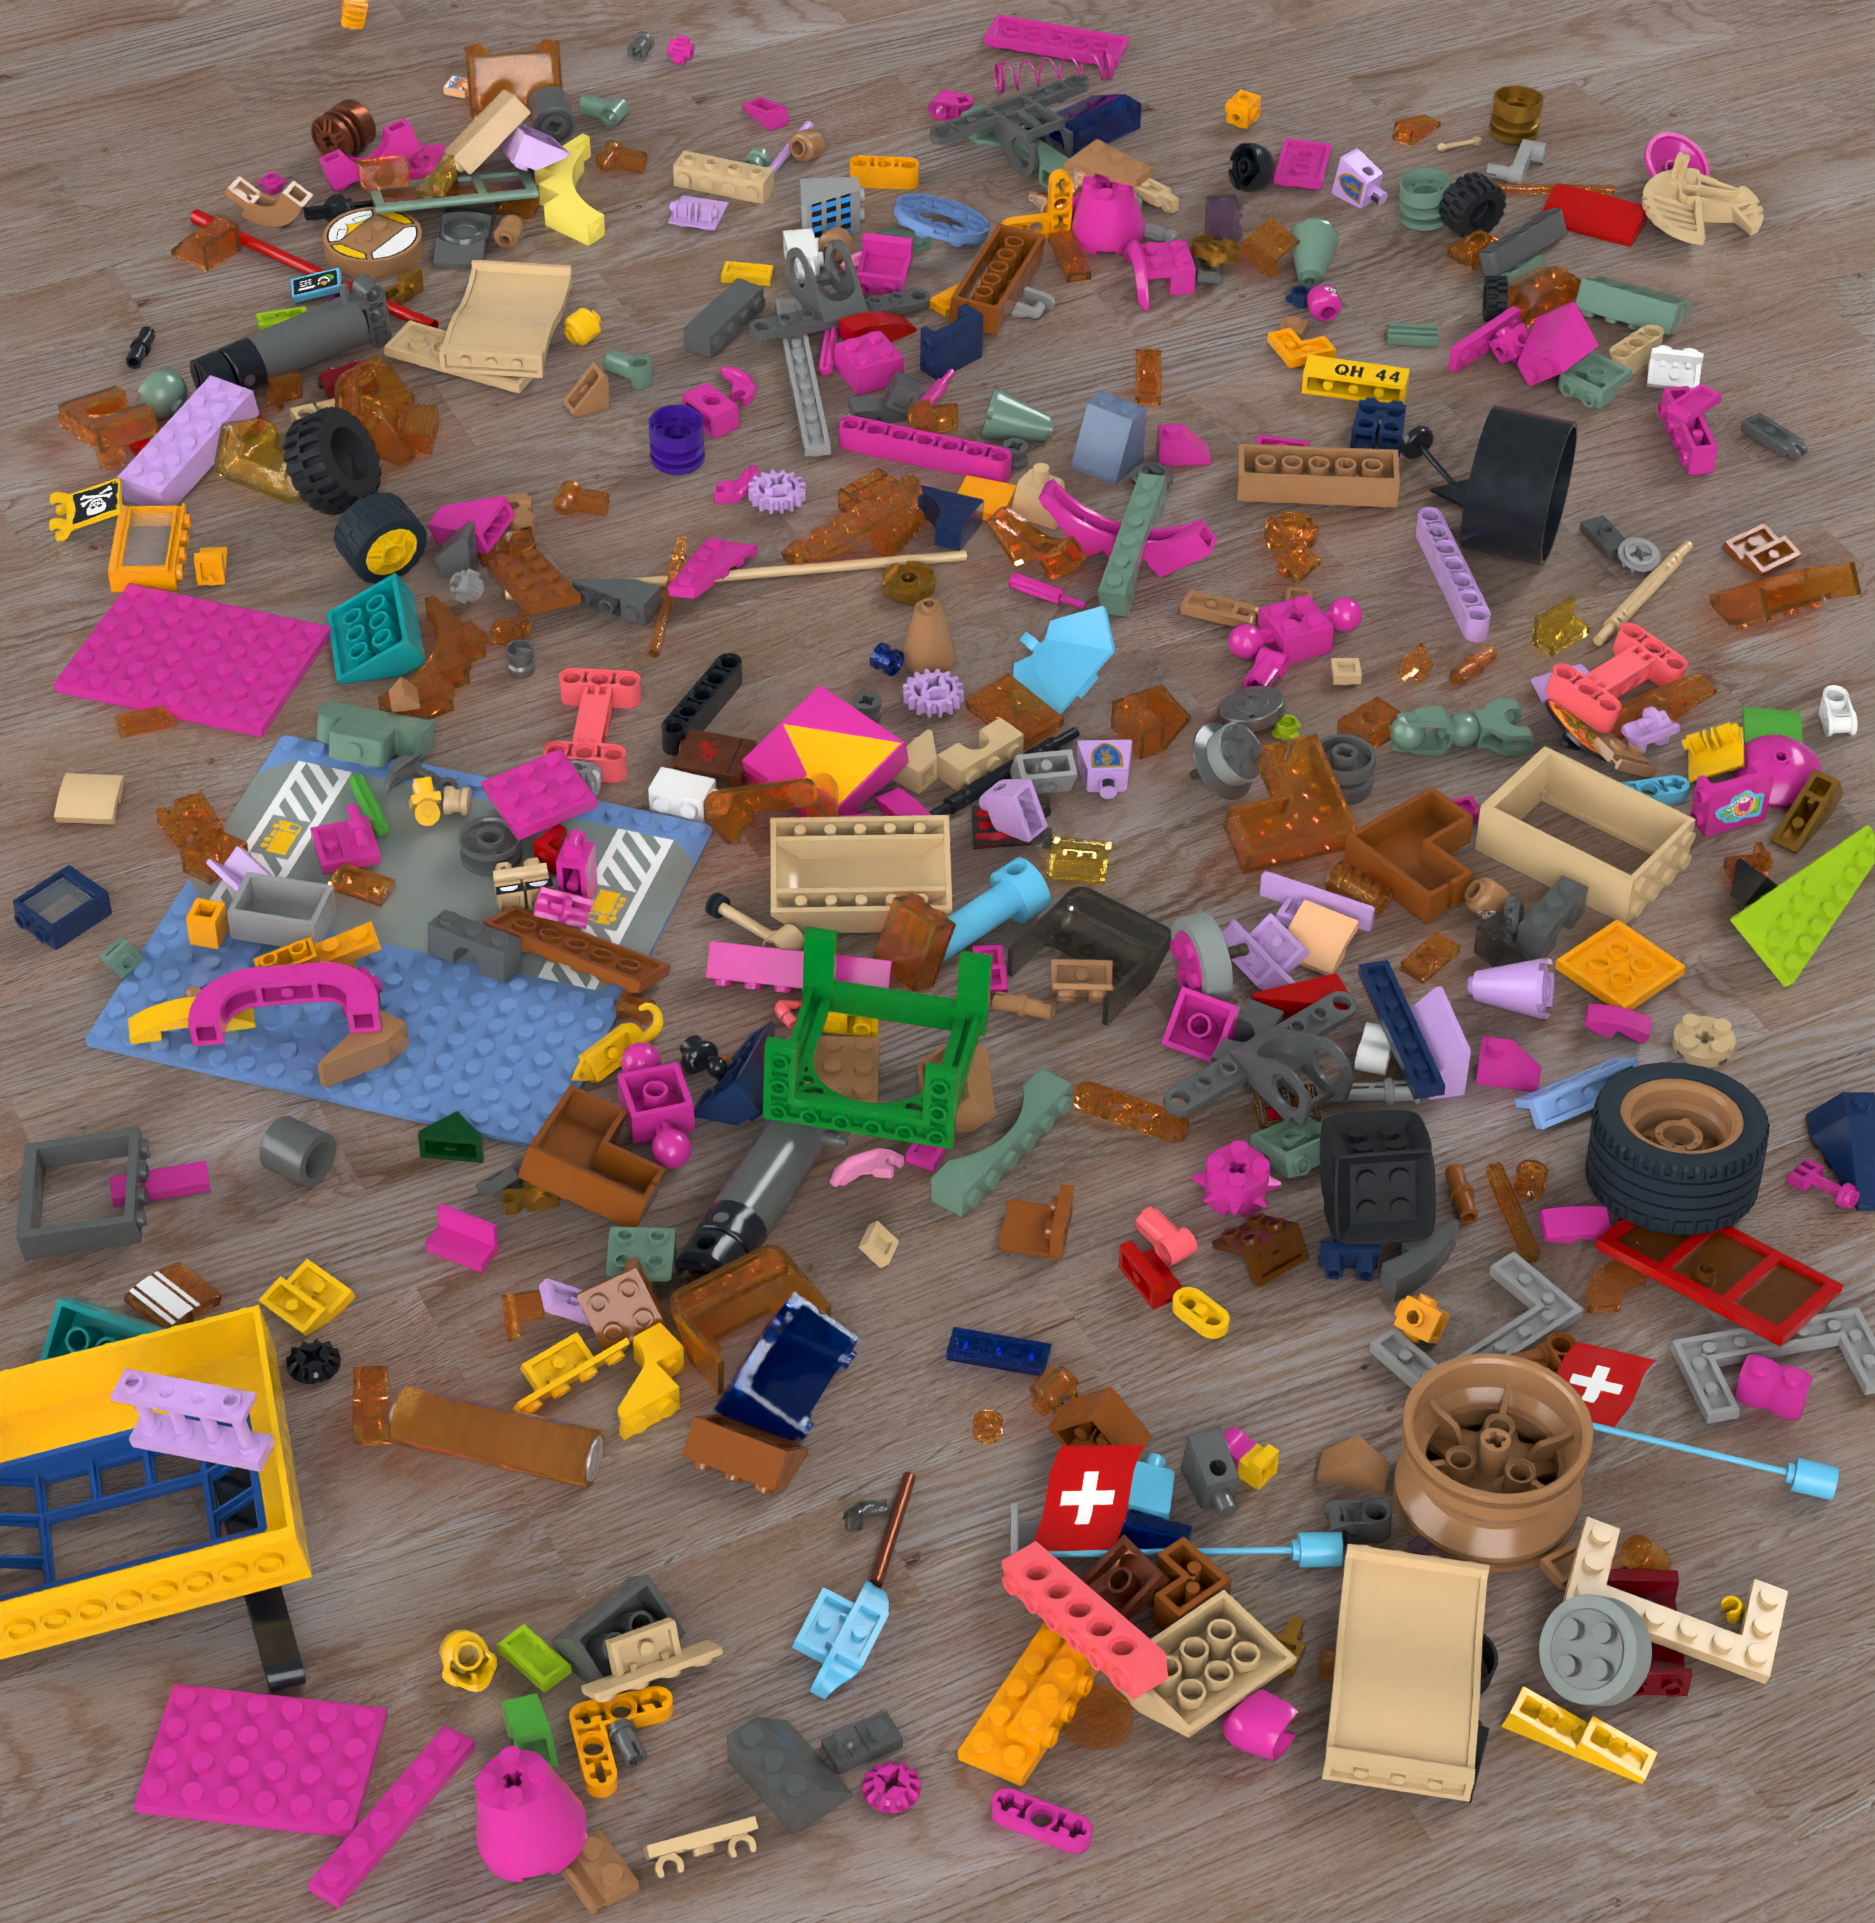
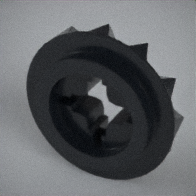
M316 1338L313 1343L308 1344L303 1340L301 1346L292 1347L290 1356L286 1357L287 1370L290 1376L298 1382L305 1384L322 1383L332 1378L338 1372L341 1365L338 1348H333L330 1341L321 1343ZM317 1356L319 1357V1362L315 1360L310 1363L307 1362V1358L314 1359Z

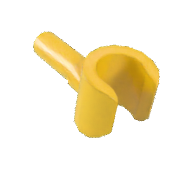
M1735 1596L1723 1598L1721 1601V1611L1731 1610L1727 1612V1621L1731 1624L1740 1622L1746 1603H1742Z

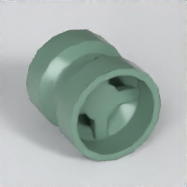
M754 147L741 162L768 167L771 164V156L764 148Z

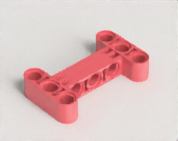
M1623 623L1620 626L1612 646L1615 657L1586 675L1568 664H1556L1545 688L1546 694L1552 700L1592 729L1601 733L1611 732L1614 728L1622 706L1617 698L1647 679L1664 690H1677L1688 666V662L1683 656L1634 623Z
M564 669L559 674L560 699L566 705L580 706L572 742L552 741L547 743L543 747V756L561 749L569 761L576 759L577 761L585 760L587 763H595L597 767L601 768L602 782L616 783L623 781L627 777L626 749L618 744H607L606 741L613 708L631 709L639 706L642 701L639 674L634 671Z

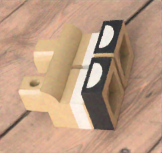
M537 857L526 859L523 862V866L512 868V865L508 862L497 863L496 869L493 871L498 914L514 905L525 909V900L528 910L533 912L540 886L554 888L552 880L548 876L546 863H540Z

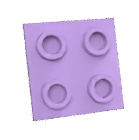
M682 195L680 200L671 201L670 211L673 213L668 223L676 224L680 227L689 226L702 230H715L729 202Z

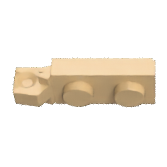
M1151 178L1138 187H1133L1135 193H1138V196L1148 204L1161 207L1164 212L1170 214L1179 211V198L1171 193V188Z

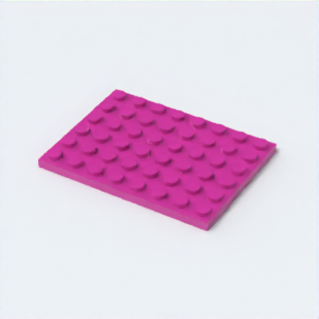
M129 583L54 682L55 692L263 738L329 641L331 627Z

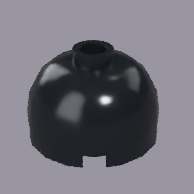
M1241 143L1234 149L1230 157V161H1233L1232 169H1229L1230 181L1234 188L1237 190L1242 189L1244 192H1252L1266 187L1274 174V160L1269 150L1255 143Z

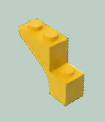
M661 1323L633 1337L634 1360L642 1370L617 1409L620 1419L619 1435L624 1441L635 1434L644 1432L649 1426L663 1418L672 1416L680 1409L679 1386L670 1377L677 1375L681 1370L685 1369L684 1348Z

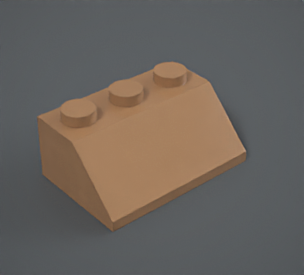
M948 1041L917 1064L920 1093L924 1091L927 1062L941 1064ZM979 1042L977 1043L956 1115L955 1133L974 1132L995 1116L988 1048Z

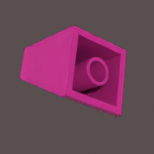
M1575 301L1536 318L1517 362V366L1529 387L1564 373L1599 346Z

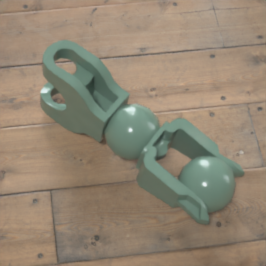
M1497 699L1490 701L1483 709L1473 710L1472 715L1460 711L1449 716L1448 712L1441 705L1417 708L1413 712L1399 713L1390 726V739L1392 743L1389 745V749L1393 752H1412L1414 755L1441 756L1445 754L1447 749H1450L1451 745L1464 748L1474 743L1476 748H1486L1502 756H1519L1528 754L1534 748L1536 739L1529 727L1516 726L1522 716V709L1519 703L1512 699ZM1425 727L1435 728L1433 732L1425 734ZM1518 740H1525L1524 742H1521V743H1514V742H1513V741H1518Z

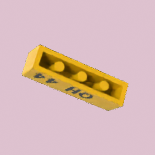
M1308 354L1303 371L1301 393L1354 401L1365 400L1366 397H1371L1384 403H1389L1392 400L1402 401L1404 405L1408 391L1410 369Z

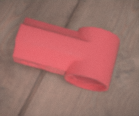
M1150 1206L1142 1210L1139 1217L1135 1220V1228L1154 1246L1155 1253L1167 1267H1171L1195 1254L1198 1250L1196 1239L1190 1230L1185 1227L1178 1229L1157 1208L1153 1209Z

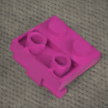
M353 803L347 806L349 820L310 828L323 875L381 863L379 848L369 817H364L360 814L357 804Z

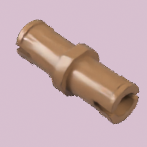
M996 991L992 1000V1009L1015 1013L1020 1018L1032 1016L1052 1021L1056 1013V1002L1035 999L1030 994L1025 993L1014 995Z

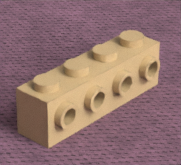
M683 151L673 165L674 186L759 204H765L774 191L773 168L689 151Z

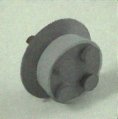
M1230 722L1226 725L1209 723L1202 726L1194 736L1192 754L1196 769L1190 772V776L1192 779L1197 776L1201 778L1205 785L1217 796L1227 800L1239 799L1247 794L1252 782L1258 780L1263 774L1266 750L1254 733L1243 723Z

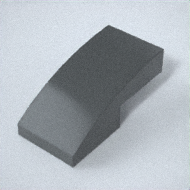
M859 396L848 398V408L852 416L867 419L877 418L878 421L885 423L905 421L904 414L885 407V398Z

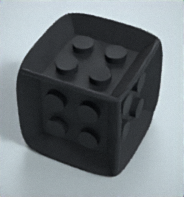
M1377 1110L1343 1113L1323 1119L1320 1132V1178L1324 1199V1213L1333 1238L1343 1244L1374 1245L1409 1242L1431 1236L1434 1229L1436 1212L1435 1165L1431 1139L1420 1115L1406 1110Z

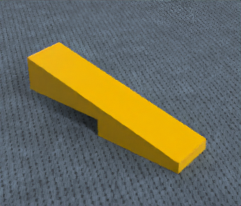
M1524 1686L1514 1699L1501 1725L1505 1729L1641 1784L1645 1781L1658 1753L1594 1716L1587 1723Z

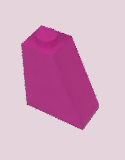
M505 496L443 505L438 509L427 526L436 543L443 545L445 539L469 521L475 522L477 552L488 554L516 515L508 499Z

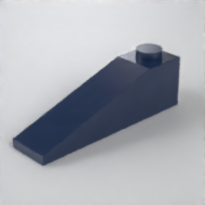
M772 1021L748 1036L732 1056L733 1062L728 1065L727 1072L723 1074V1077L716 1078L718 1083L714 1086L713 1091L708 1088L700 1096L694 1106L695 1117L738 1126L747 1119L754 1121L763 1113L764 1052L767 1037H775L776 1025Z
M1842 1092L1806 1114L1805 1120L1810 1142L1815 1149L1819 1148L1825 1156L1824 1162L1827 1167L1834 1169L1840 1178V1186L1850 1183L1856 1187V1190L1859 1192V1199L1855 1204V1208L1858 1211H1875L1874 1092Z

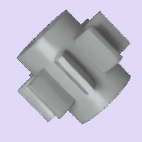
M468 568L467 571L461 570L452 576L450 590L451 593L456 594L455 600L466 604L467 601L473 603V600L476 601L481 597L484 591V583L482 579L478 578L480 573Z

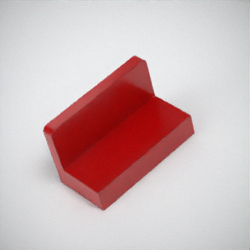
M1131 1240L1120 1244L1118 1267L1152 1310L1172 1302L1174 1293L1184 1287L1155 1251L1149 1249L1141 1253Z

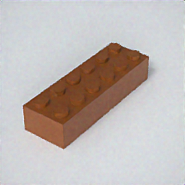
M998 223L951 297L949 323L958 320V307L967 304L983 314V333L997 335L1024 292L1025 287L1043 261L1046 235Z

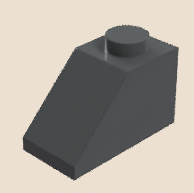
M469 521L445 539L441 550L436 551L435 566L439 567V578L451 579L456 572L461 570L467 571L468 568L474 571L477 570L478 554L475 522Z

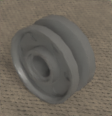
M485 816L476 818L468 822L460 831L461 862L468 871L474 874L493 877V871H495L497 863L508 862L512 865V868L517 867L521 863L522 839L519 841L516 839L502 817Z

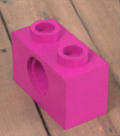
M706 382L682 393V405L692 407L700 412L704 419V432L713 439L739 428V406Z

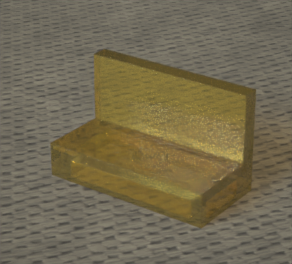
M445 155L433 172L428 173L416 189V196H445L457 179L455 155Z
M1569 597L1535 618L1531 644L1550 657L1555 656L1589 635L1590 626L1574 616L1576 597Z

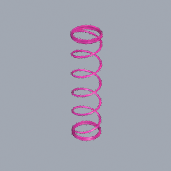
M1108 49L1103 51L1101 69L1097 57L1092 52H1087L1082 60L1081 71L1073 56L1067 54L1061 62L1060 73L1053 60L1045 57L1041 62L1038 76L1033 64L1025 59L1020 64L1017 79L1012 67L1008 63L1002 62L1001 64L999 62L994 67L995 85L999 93H1004L1006 81L1002 65L1006 64L1012 72L1017 91H1019L1021 67L1024 62H1028L1034 71L1038 87H1040L1041 69L1046 59L1052 62L1058 80L1061 81L1063 63L1068 56L1073 59L1078 73L1082 76L1084 60L1087 54H1091L1095 58L1100 70L1101 80H1104V76L1107 80H1111L1114 75L1112 54ZM1107 56H1108V60H1109V74H1108L1107 63H1106V57H1107ZM999 73L1001 77V86L999 82Z

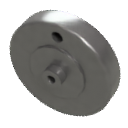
M1251 686L1239 689L1227 695L1218 705L1221 725H1226L1230 722L1243 723L1252 732L1273 726L1284 717L1287 711L1283 693L1269 686Z

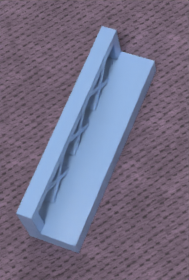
M1614 1058L1514 1099L1516 1108L1530 1109L1535 1128L1543 1130L1594 1109L1596 1097L1604 1085L1621 1072L1637 1067L1638 1063L1636 1058Z

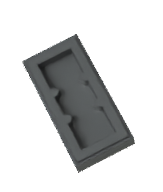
M1192 256L1196 267L1195 279L1197 282L1221 284L1223 275L1219 267L1208 266L1206 260Z
M1604 515L1580 522L1579 529L1606 559L1618 556L1617 550L1626 539Z

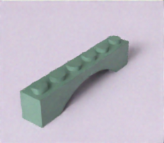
M982 103L976 107H973L967 111L962 112L961 116L987 106ZM991 128L985 132H978L968 137V139L976 144L1002 148ZM1016 138V154L1029 162V154L1025 144ZM1037 138L1031 140V142L1038 145V167L1036 173L1039 184L1048 189L1050 174L1057 169H1064V162L1070 158ZM1074 169L1073 172L1068 171L1073 185L1076 184L1077 169ZM1060 179V182L1057 183L1060 190H1062L1061 182L1064 179Z
M1139 473L1098 589L1099 604L1106 608L1107 615L1127 617L1135 595L1141 558L1148 536L1154 524L1162 518L1168 500L1166 476Z
M1040 1068L1023 1085L1022 1111L1011 1130L998 1142L980 1152L949 1160L931 1178V1201L961 1217L971 1208L977 1207L985 1193L989 1189H994L998 1185L1000 1178L1008 1170L1014 1169L1019 1158L1026 1151L1029 1152L1034 1148L1037 1140L1044 1133H1048L1052 1129L1055 1121L1062 1114L1065 1115L1069 1112L1073 1104V1098H1071L1072 1083Z

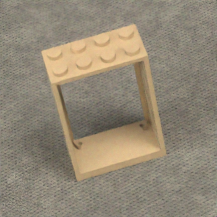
M1544 746L1481 805L1475 850L1550 888L1562 875L1588 886L1586 906L1614 920L1618 919L1626 925L1634 916L1638 917L1649 901L1653 902L1658 897L1660 890L1665 885L1669 886L1680 870L1684 871L1690 864L1692 855L1689 852L1696 837V833L1693 832L1696 819ZM1544 801L1651 854V856L1632 875H1629L1521 821V819L1539 802Z

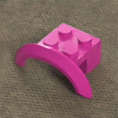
M1131 240L1123 252V259L1128 263H1132L1136 282L1137 302L1144 311H1149V279L1164 278L1170 295L1194 293L1196 267L1187 241L1172 240L1171 242L1139 244L1137 240Z

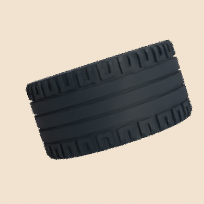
M1659 1062L1625 1070L1610 1079L1596 1097L1585 1167L1588 1184L1597 1199L1610 1212L1647 1230L1666 1234L1696 1235L1726 1228L1744 1217L1757 1200L1770 1132L1768 1115L1758 1098L1743 1084L1726 1074L1707 1067L1687 1063Z

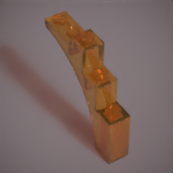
M436 595L425 598L427 621L437 635L434 651L426 664L412 678L407 680L417 687L421 709L392 712L389 692L378 696L380 711L426 720L453 711L454 689L470 684L469 671L472 670L471 662L486 657L488 639L484 630L479 629L472 620L462 623L459 618H456L450 612L448 605L442 603Z

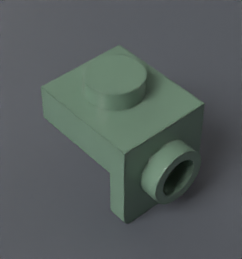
M119 937L98 956L121 980L145 960L133 944L122 937Z

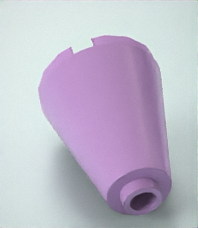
M1540 958L1476 970L1474 976H1470L1468 979V994L1473 995L1474 1001L1547 1020L1550 1014L1545 1013L1546 1007H1552L1554 1000V972H1548L1547 965H1553L1550 958Z

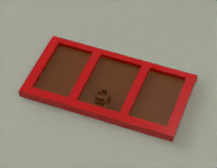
M1621 1219L1597 1239L1595 1246L1599 1251L1780 1347L1842 1292L1844 1286L1836 1280L1731 1226L1710 1233L1676 1235L1647 1230Z

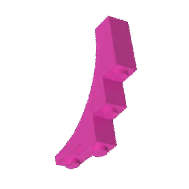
M1054 479L1046 482L1038 499L1043 508L1048 510L1056 520L1058 526L1065 531L1066 535L1062 543L1066 550L1072 554L1077 562L1101 551L1105 552L1109 560L1122 523L1106 518L1083 506L1070 496ZM1202 518L1179 526L1153 527L1148 536L1141 560L1145 559L1149 568L1154 570L1158 577L1161 578L1211 555L1217 537Z

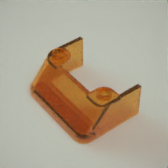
M777 1245L762 1246L675 1290L670 1297V1312L687 1357L717 1396L724 1394V1360L721 1358V1347L716 1340L769 1313L777 1323L785 1326L796 1325L807 1320L823 1341L830 1339L831 1304L788 1253Z

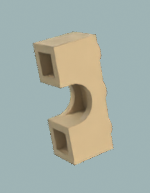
M998 718L979 730V749H968L958 742L937 755V777L956 791H959L1012 760L1016 755L1022 754L1024 734L1002 718Z

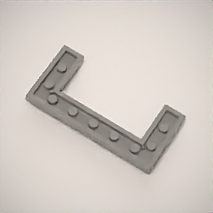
M1513 1251L1491 1265L1489 1275L1530 1310L1457 1357L1477 1353L1511 1355V1353L1534 1349L1536 1345L1547 1341L1551 1333L1563 1331L1580 1320L1584 1309ZM1395 1327L1370 1342L1369 1352L1411 1389L1426 1372L1438 1365Z
M1859 1307L1817 1314L1782 1347L1744 1327L1671 1341L1670 1350L1706 1424L1738 1418L1740 1408L1719 1367L1744 1363L1747 1355H1760L1772 1358L1839 1346L1863 1394H1875V1337Z

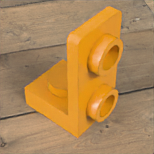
M227 547L200 548V553H194L198 586L225 585Z

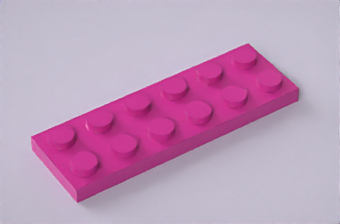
M997 14L984 36V45L992 46L996 49H1011L1019 53L1028 52L1038 56L1056 57L1060 60H1063L1065 55L1070 54L1076 61L1082 63L1085 54L1092 52L1097 57L1100 65H1102L1103 51L1108 49L1112 54L1114 68L1118 67L1129 47L1130 37L1000 14ZM1087 54L1084 64L1098 65L1093 55ZM1069 56L1065 58V60H1073ZM1108 56L1106 57L1107 68H1109Z

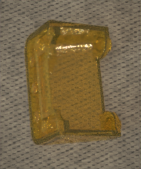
M261 417L222 422L214 461L216 472L221 477L284 503L292 504L302 500L299 496V491L295 490L291 484L293 482L291 477L287 475V464L283 460L285 449L277 446L279 431L274 423Z

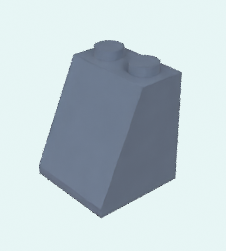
M1101 390L1087 403L1071 468L1117 485L1144 460L1147 408Z

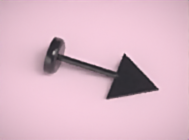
M1418 426L1413 428L1402 438L1399 446L1400 452L1409 459H1415L1424 455L1448 482L1447 485L1432 488L1430 491L1464 508L1469 479L1455 482L1428 451L1434 439V435L1429 427Z

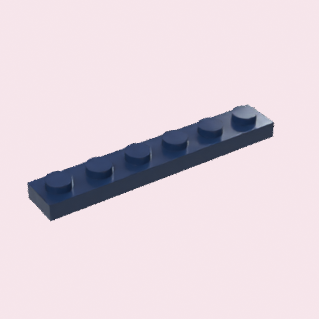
M1389 961L1359 964L1358 975L1414 1100L1444 1095L1445 1083Z

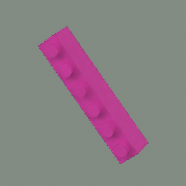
M710 941L706 978L714 979V985L732 987V981L744 982V988L762 990V984L774 985L775 992L792 993L793 987H803L804 951ZM837 955L836 980L892 989L895 962Z

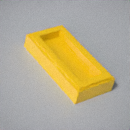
M725 261L721 273V283H733L739 278L759 286L770 287L774 275V265Z

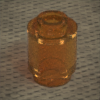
M1637 1534L1631 1536L1626 1540L1621 1549V1560L1630 1569L1670 1570L1671 1559L1668 1552L1644 1535Z

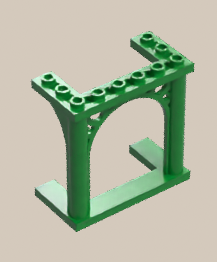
M807 926L804 933L802 1005L791 1037L787 1040L768 1036L765 1042L763 1118L953 1149L956 1115L979 1036H986L988 1029L993 956L961 951L957 999L836 980L838 931ZM829 1011L951 1031L942 1063L927 1062L924 1091L901 1101L870 1103L842 1096L821 1081L814 1069L813 1059ZM810 1092H819V1093H821L822 1095H820V1094H814V1093H810ZM908 1108H916V1109H919L920 1111H918V1110H912V1109H908Z

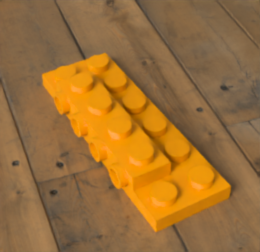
M1044 1622L959 1748L958 1760L1023 1787L1047 1749H1052L1055 1746L1063 1724L1065 1722L1069 1723L1072 1720L1080 1698L1082 1696L1086 1697L1089 1694L1094 1677L1098 1671L1090 1665L1085 1656L1079 1651H1073L1067 1641L1057 1632L1053 1633Z

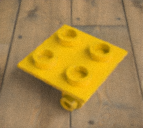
M1730 721L1716 726V728L1711 727L1712 736H1710L1707 729L1702 730L1703 737L1700 732L1688 734L1685 739H1682L1684 750H1688L1689 783L1697 781L1698 776L1701 775L1709 778L1745 766L1743 727H1739L1737 722L1732 724Z

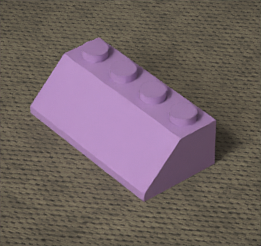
M522 123L499 145L502 153L510 159V162L514 163L515 167L524 171H528L529 168L535 171L565 159L569 155V152L551 135Z

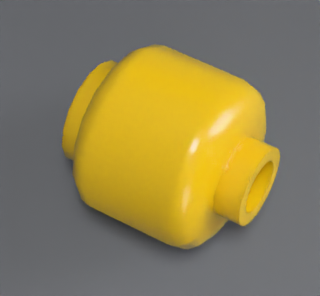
M579 308L565 319L564 335L573 345L585 346L600 335L601 318L594 310L589 311L586 308Z

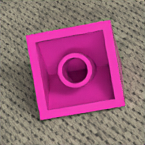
M1182 986L1161 1044L1211 1063V1056L1224 1037L1233 1041L1236 1040L1237 1019L1240 1007Z

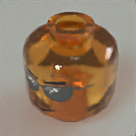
M1062 1366L1046 1368L1029 1387V1393L1033 1399L1031 1406L1044 1417L1048 1413L1056 1416L1067 1400L1079 1397L1078 1379Z

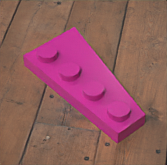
M717 537L705 539L668 585L669 596L697 598L715 585L714 580L724 579L728 576L730 568L733 566L739 568L745 564L744 559L747 556L749 558L755 557L757 555V545L722 541V539Z

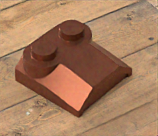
M1125 1535L1081 1579L1127 1620L1145 1605H1154L1155 1593L1170 1584V1579Z

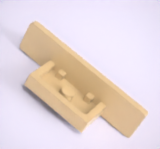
M668 1617L605 1640L612 1675L582 1685V1693L597 1702L610 1701L617 1697V1693L627 1689H643L649 1685V1681L657 1678L678 1676L684 1668L708 1665L713 1661L712 1658L723 1654L722 1646L709 1640L681 1649L676 1622Z

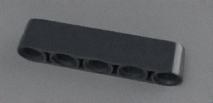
M734 653L720 655L662 722V748L666 754L678 756L680 742L686 739L689 730L704 731L741 687L742 660L739 655Z

